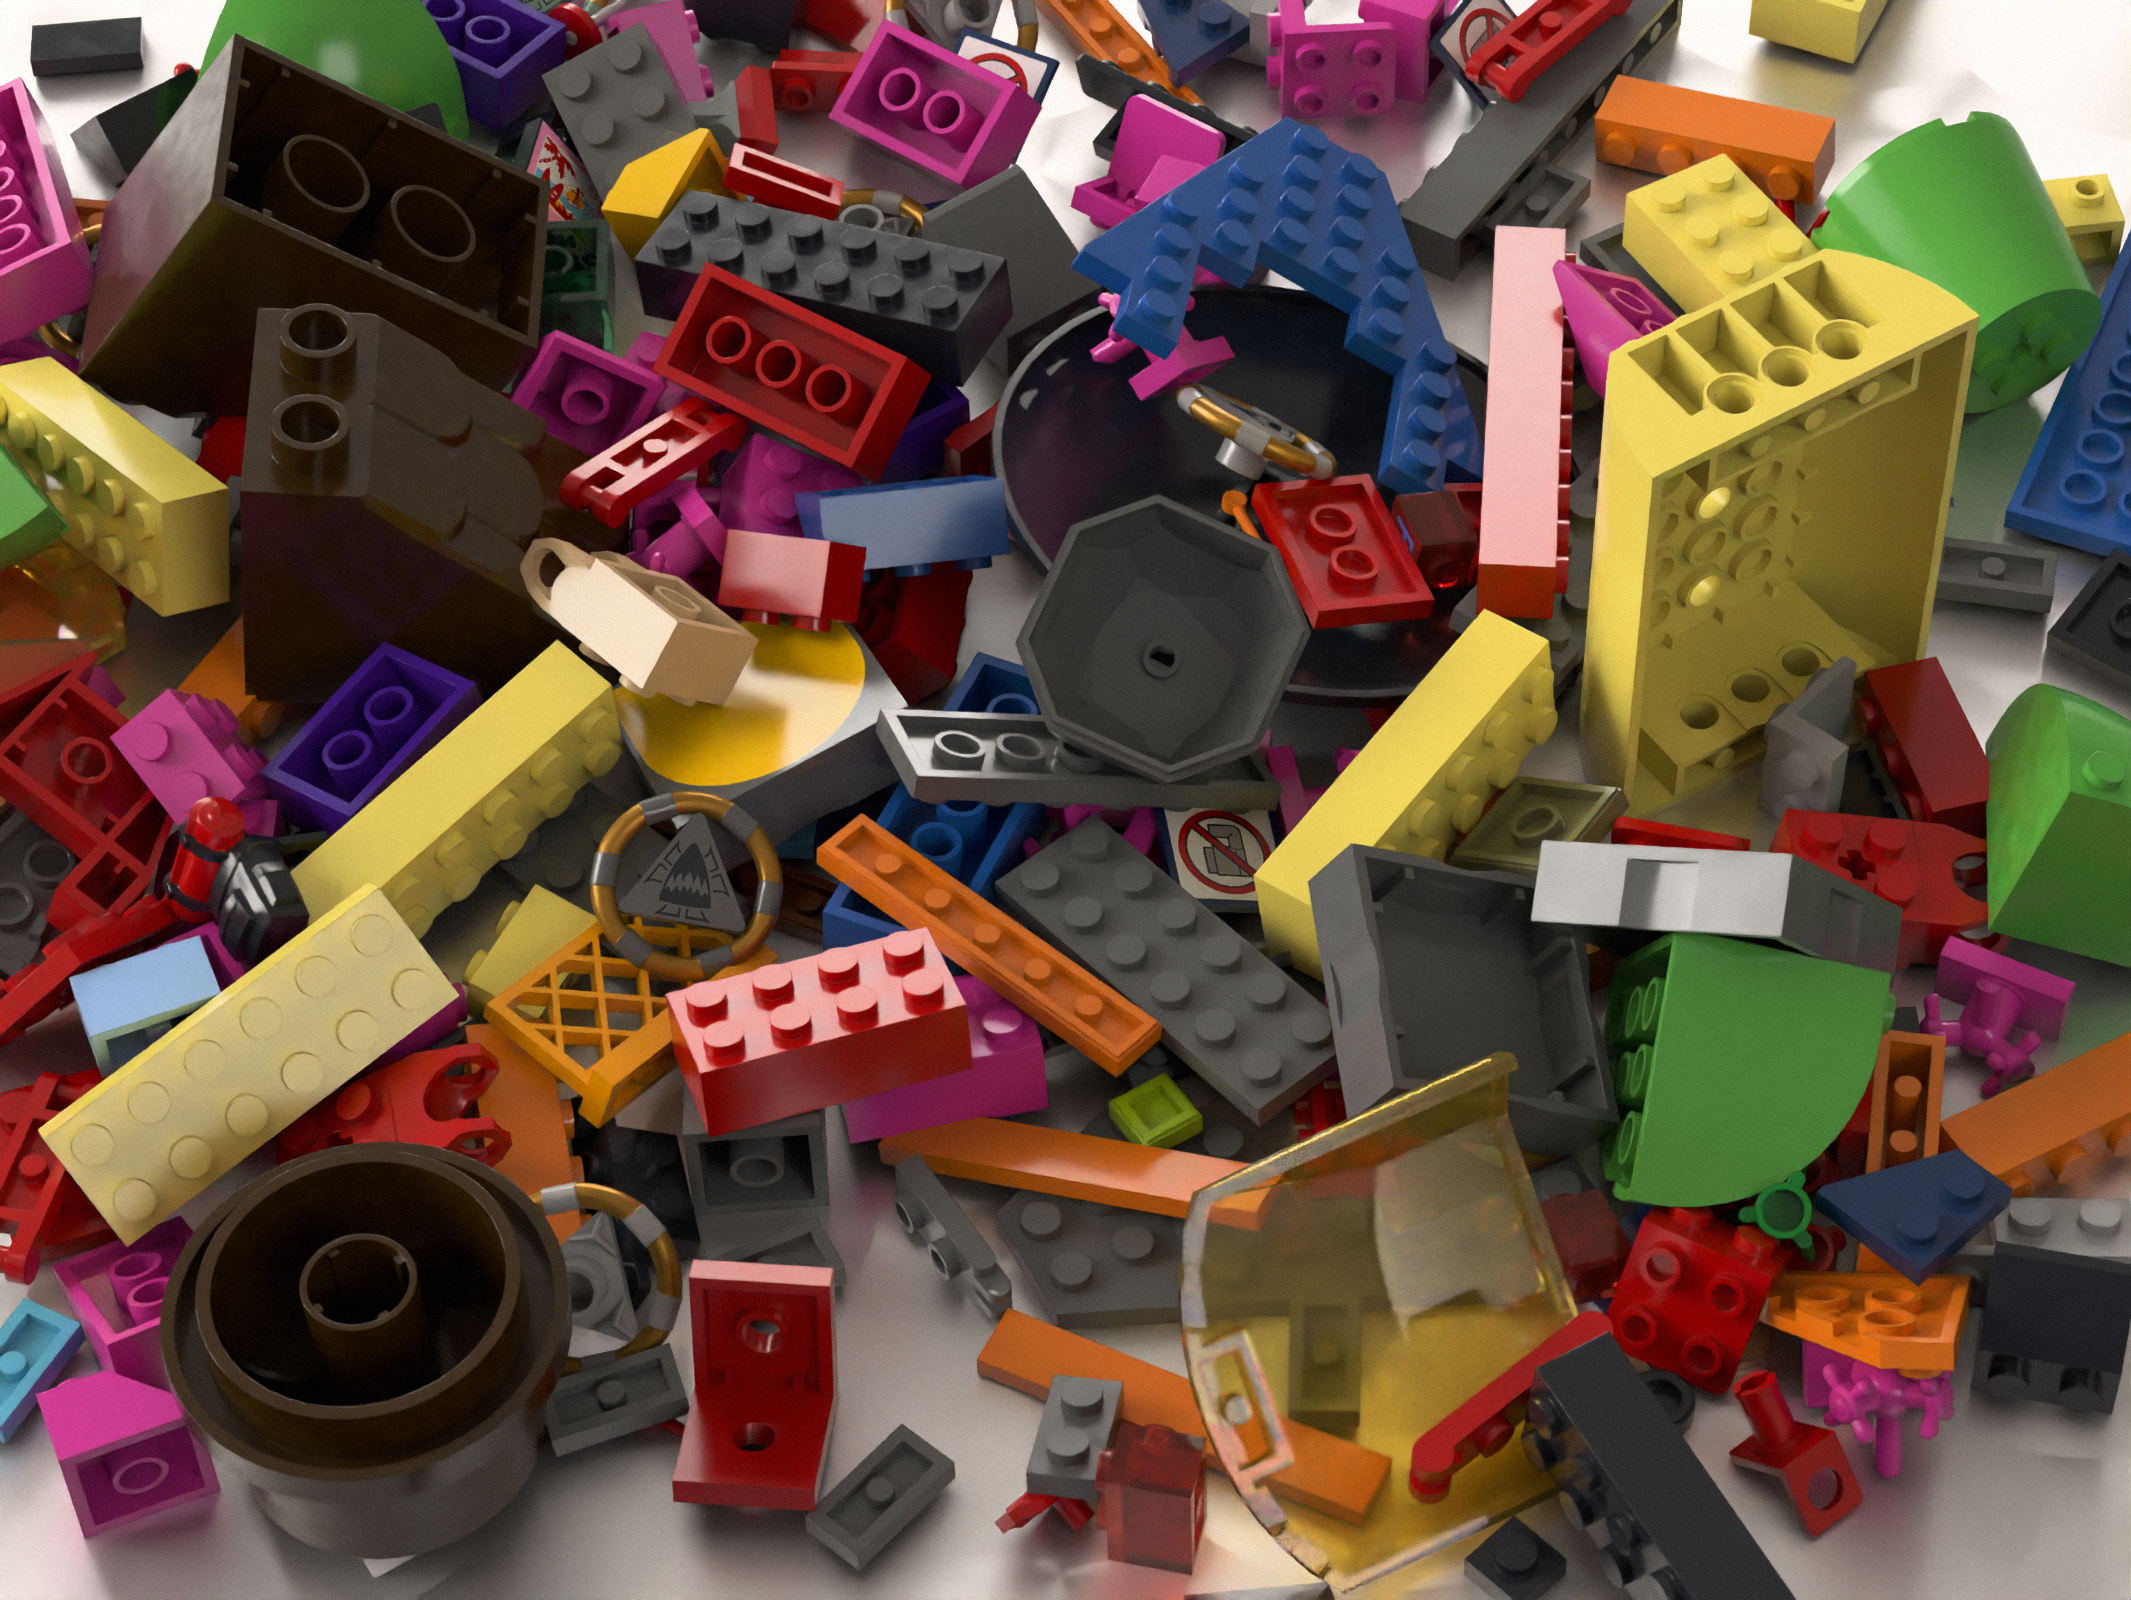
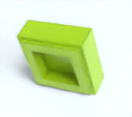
M1166 1072L1109 1101V1117L1131 1143L1170 1149L1203 1131L1202 1115Z

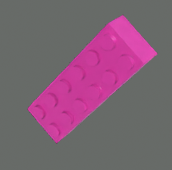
M21 76L0 86V346L11 340L25 339L31 336L40 326L63 315H73L86 309L89 306L94 275V266L53 131Z

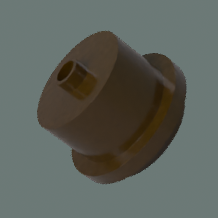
M366 1142L324 1149L283 1163L247 1183L221 1203L198 1227L186 1243L173 1267L161 1306L159 1333L161 1354L174 1400L183 1420L194 1437L211 1456L228 1470L247 1481L251 1493L260 1507L277 1525L300 1541L323 1551L354 1558L389 1559L418 1555L460 1540L493 1519L521 1490L538 1460L543 1445L546 1429V1402L562 1374L568 1356L572 1335L573 1307L565 1260L558 1239L538 1206L520 1187L484 1163L457 1152L410 1142Z

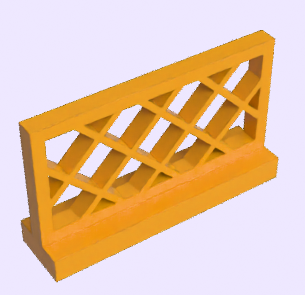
M621 914L628 927L649 944L677 947L678 956L691 957L690 948L713 950L728 945L735 940L726 932L674 924L675 928L643 926L642 918ZM597 921L488 1002L483 1018L582 1096L583 1100L578 1113L599 1129L679 1066L674 1053L666 998L651 997L649 980L681 982L682 989L691 987L694 983L716 981L755 971L765 965L777 964L780 955L766 944H763L747 961L736 964V966H726L710 979L697 981L671 980L658 977L641 968L638 969L627 959L601 957L600 944L608 941ZM562 972L588 974L591 979L592 992L558 989L557 976ZM603 976L636 978L638 995L605 993ZM518 1005L548 1007L549 1024L526 1022L512 1010ZM560 1008L594 1010L596 1028L562 1025ZM607 1012L640 1014L641 1028L637 1031L609 1029ZM564 1044L598 1047L599 1060L586 1070L565 1053Z

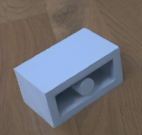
M199 935L176 943L165 944L155 950L112 964L101 965L91 971L69 977L79 1014L102 1078L113 1074L221 993Z

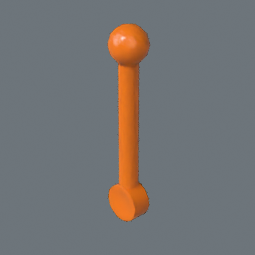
M1236 490L1225 492L1221 503L1222 510L1229 515L1235 516L1243 532L1261 539L1245 511L1247 504L1245 494Z

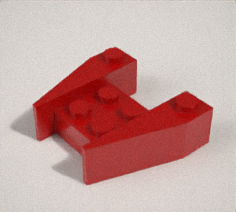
M92 650L0 695V796L82 859L56 888L45 920L62 933L76 928L80 935H83L82 932L90 924L111 911H116L121 918V915L129 907L144 897L174 823L168 812L110 739L114 733L130 720L87 687L99 656Z

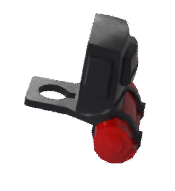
M208 796L196 801L189 812V816L179 826L178 838L180 839L178 851L172 869L165 875L162 889L165 890L164 904L170 906L177 917L189 923H205L215 918L219 923L218 932L222 945L236 962L241 963L245 972L248 973L307 928L310 914L290 873L297 866L287 868L283 858L300 850H308L312 854L330 838L328 831L282 837L245 833L246 821L244 815L234 803L223 797Z

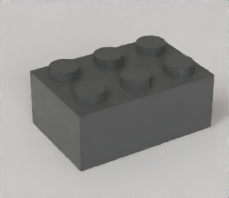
M642 21L541 75L603 204L609 191L614 187L627 164L700 128L661 47Z

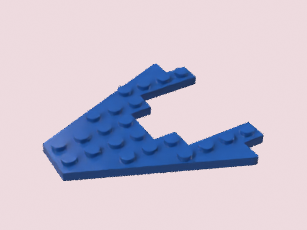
M1286 116L1084 245L1072 262L1071 268L1120 296L1112 331L1165 361L1179 342L1196 265L1242 289L1253 274L1255 263H1260L1350 315L1344 349L1394 377L1377 477L1378 482L1428 510L1442 495L1444 481L1448 483L1483 482L1484 445L1454 365L1457 361V356L1452 347L1446 343L1387 176L1369 158L1358 153L1352 154L1328 140L1326 135L1318 128L1311 125H1302Z

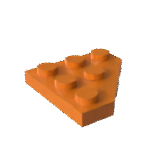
M1786 1270L1783 1278L1766 1298L1758 1321L1880 1369H1899V1374L1908 1378H1933L1941 1375L1943 1370H1955L1971 1305V1275L1932 1274L1918 1287L1901 1273Z

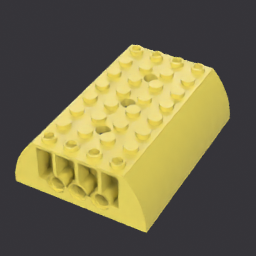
M1825 248L1799 262L1789 263L1780 271L1747 287L1738 288L1728 296L1702 309L1684 314L1673 323L1638 340L1628 341L1619 349L1610 353L1605 393L1578 739L1580 759L1587 783L1623 789L1630 806L1622 816L1647 820L1764 759L1768 741L1764 730L1774 710L1783 703L1790 705L1804 692L1808 681L1817 670L1822 667L1829 669L1842 656H1847L1857 663L1849 713L1854 711V701L1861 697L1864 671L1925 659L1980 315L1963 301L1937 284L1884 261Z

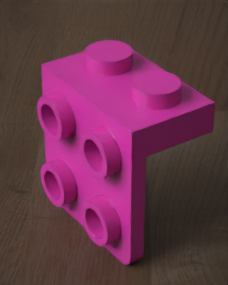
M1278 0V13H1268L1267 19L1269 47H1277L1276 56H1267L1266 76L1268 90H1278L1282 119L1286 116L1292 119L1388 114L1392 111L1394 107L1398 39L1397 29L1393 23L1366 22L1306 25L1303 0Z
M1144 94L1132 96L1126 104L1107 176L1077 185L1070 207L1090 216L1089 220L1093 225L1109 230L1135 213L1134 198L1162 154L1208 167L1223 157L1226 148V138L1219 130Z
M168 688L110 737L178 827L189 816V812L196 801L208 796L223 797L235 805L243 798L274 800L260 774L270 762L269 758L257 747L248 749L235 732L241 727L239 720L229 707L218 698L210 701L196 692L189 694Z

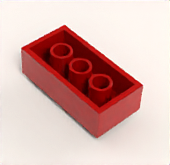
M706 262L652 368V371L677 386L876 484L881 478L932 377V374L909 358L709 262Z
M927 927L912 931H898L887 937L845 948H832L818 955L782 964L765 965L755 971L716 981H703L689 988L665 993L675 1058L709 1138L974 1069L967 1004Z

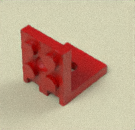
M693 1259L689 1274L695 1387L672 1478L673 1502L815 1511L839 1397L834 1268ZM754 1320L768 1321L776 1325L780 1331L773 1334L760 1333L755 1331L749 1322ZM749 1444H763L768 1446L766 1449L760 1451H746L740 1449L741 1447Z

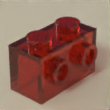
M1121 1422L1114 1449L1103 1447L1101 1450L1095 1476V1490L1102 1492L1097 1512L1096 1527L1099 1530L1107 1531L1108 1560L1192 1576L1207 1518V1438L1179 1433L1161 1424L1141 1426Z

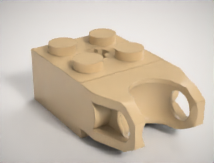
M555 538L534 539L519 567L527 591L538 605L582 641L579 650L598 663L616 668L622 673L619 682L630 691L646 698H654L657 692L690 707H693L697 701L724 706L759 641L758 638L679 577L647 570L619 553L601 551L591 552L589 555L573 544ZM554 551L565 564V570L555 579L553 587H546L540 579V564L546 554Z

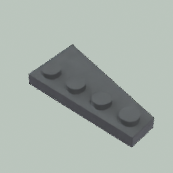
M19 810L0 827V978L4 982L37 960L55 928L45 920L56 888L82 861L79 856Z

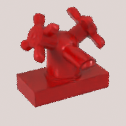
M734 143L727 162L722 186L754 197L752 203L835 221L841 205L844 182Z

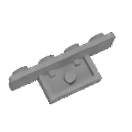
M2011 1198L2009 1206L1989 1223L1992 1245H1965L1933 1274L1971 1275V1305H1983L1996 1241L2131 1264L2130 1199Z

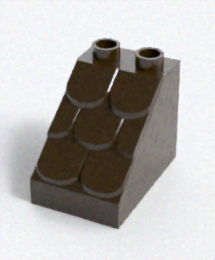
M234 33L104 209L77 376L99 385L107 395L121 403L135 406L145 405L175 419L247 416L258 308L295 309L307 304L321 303L336 306L345 312L375 314L438 349L464 375L495 392H502L538 350L551 183L246 37Z
M321 303L307 304L295 309L258 308L240 485L245 696L256 695L257 700L326 703L384 641L475 682L484 702L490 699L557 639L613 687L620 683L619 678L622 673L613 666L603 665L592 660L579 650L582 641L538 605L527 591L519 567L533 540L543 538H555L569 542L589 555L591 552L611 551L625 556L629 553L630 511L625 521L619 527L613 529L596 521L593 518V512L588 509L579 512L562 504L559 500L562 482L570 472L591 460L592 457L546 432L548 421L464 375L438 349L383 318L371 313L345 312L336 306ZM554 551L546 554L540 564V579L546 587H553L555 579L565 570V564Z

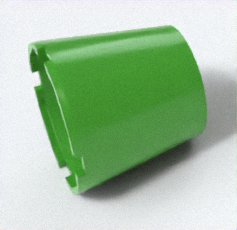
M1970 111L1965 122L1948 126L1945 125L1941 118H1938L1896 137L1861 162L1837 186L1825 202L1826 207L1830 211L1825 223L1820 228L1812 229L1810 241L1820 251L1826 248L1854 253L1908 270L1937 284L1959 298L1980 315L1964 413H1982L1996 410L2020 401L2043 388L2078 359L2090 344L2099 328L2102 318V306L2023 139L2013 124L1998 114Z

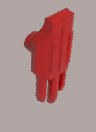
M1117 1435L1115 1436L1113 1446L1118 1443L1116 1440L1118 1438ZM1026 1491L1006 1508V1513L997 1519L995 1524L1004 1534L1008 1530L1024 1527L1035 1516L1053 1505L1071 1529L1076 1531L1096 1513L1086 1500L1029 1494Z

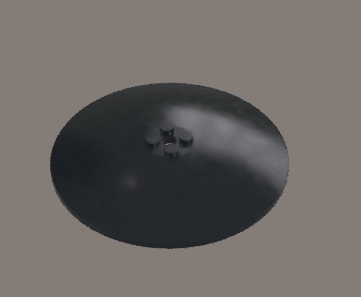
M1230 283L1192 285L1190 295L1195 300V306L1192 310L1185 312L1183 324L1193 340H1198L1199 342L1224 336L1236 356L1198 383L1212 387L1246 404L1255 406L1280 419L1281 422L1301 432L1313 441L1318 442L1331 452L1337 461L1338 469L1333 477L1369 474L1401 536H1403L1404 532L1397 520L1398 515L1414 544L1411 555L1435 599L1429 618L1313 629L1301 605L1311 635L1280 701L1331 708L1368 709L1400 706L1462 635L1449 628L1448 625L1453 609L1476 585L1468 584L1437 503L1435 502L1430 510L1377 481L1394 377L1344 349L1350 315L1308 291L1245 284L1242 289ZM1103 306L1096 307L1072 319L1044 338L1022 360L1009 379L998 404L992 431L990 469L992 477L1001 478L1004 481L1006 524L1020 549L1044 579H1046L1071 525L1156 494L1243 531L1235 516L1225 513L1221 508L1225 492L1230 490L1240 491L1247 497L1245 511L1263 541L1271 544L1251 504L1255 484L1315 479L1301 475L1271 460L1267 463L1259 480L1239 474L1215 458L1226 437L1200 421L1195 420L1181 409L1176 400V392L1140 401L1128 380L1151 365L1142 347L1138 346L1114 364L1094 361L1090 350L1109 338V329L1115 320L1110 313V309H1106ZM1446 340V343L1456 353L1457 361L1454 365L1484 445L1488 366ZM1572 453L1570 485L1582 474ZM1406 537V538H1405V543H1406V545H1407V547H1408V549H1409V548H1410V543H1409V541H1408V539H1407V537ZM1157 651L1150 657L1168 667H1171L1174 663V658L1166 651Z

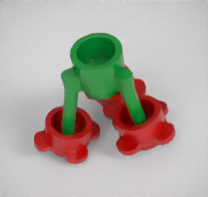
M1827 1149L1801 1171H1794L1785 1181L1767 1187L1758 1196L1755 1204H1751L1747 1198L1725 1204L1707 1206L1711 1209L1712 1216L1736 1227L1742 1225L1753 1226L1762 1229V1231L1776 1240H1780V1247L1793 1252L1786 1270L1838 1272L1836 1269L1838 1254L1846 1247V1237L1837 1226L1828 1225L1822 1228L1818 1225L1810 1224L1812 1205L1806 1194L1817 1189L1819 1186L1823 1187L1824 1185L1838 1182L1840 1179L1841 1168L1838 1163L1830 1159Z

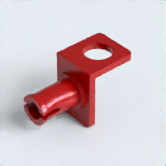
M1768 1370L1756 1371L1746 1375L1734 1384L1732 1392L1735 1399L1739 1401L1753 1434L1729 1451V1456L1734 1464L1780 1477L1805 1533L1813 1536L1819 1535L1863 1501V1493L1835 1431L1795 1421L1779 1388L1775 1372L1769 1373ZM1828 1468L1836 1477V1494L1828 1506L1821 1509L1815 1508L1810 1502L1808 1495L1809 1483L1817 1471Z

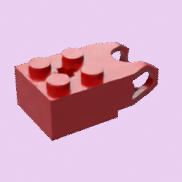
M1786 808L1769 847V853L1794 854L1903 908L1895 970L1906 971L1910 962L1938 965L1940 953L1949 936L1995 953L2005 951L2011 936L1993 933L1985 938L1972 939L1961 934V932L1988 926V903L1975 900L1963 892L1968 888L1988 883L1987 840L1972 836L1945 824ZM1975 856L1985 860L1981 865L1972 869L1961 870L1953 866L1956 861L1964 857Z
M472 1043L414 1052L387 1067H383L325 1097L274 1136L277 1166L306 1154L332 1147L355 1143L388 1141L410 1142L443 1148L463 1154L493 1168L505 1157L513 1145L511 1133L502 1129L492 1116L470 1119L462 1118L470 1105L484 1095L499 1073L498 1059L480 1043ZM472 1063L481 1066L473 1074L445 1077L449 1069L459 1064ZM485 1137L493 1140L491 1144L481 1149H468L463 1146L466 1140Z

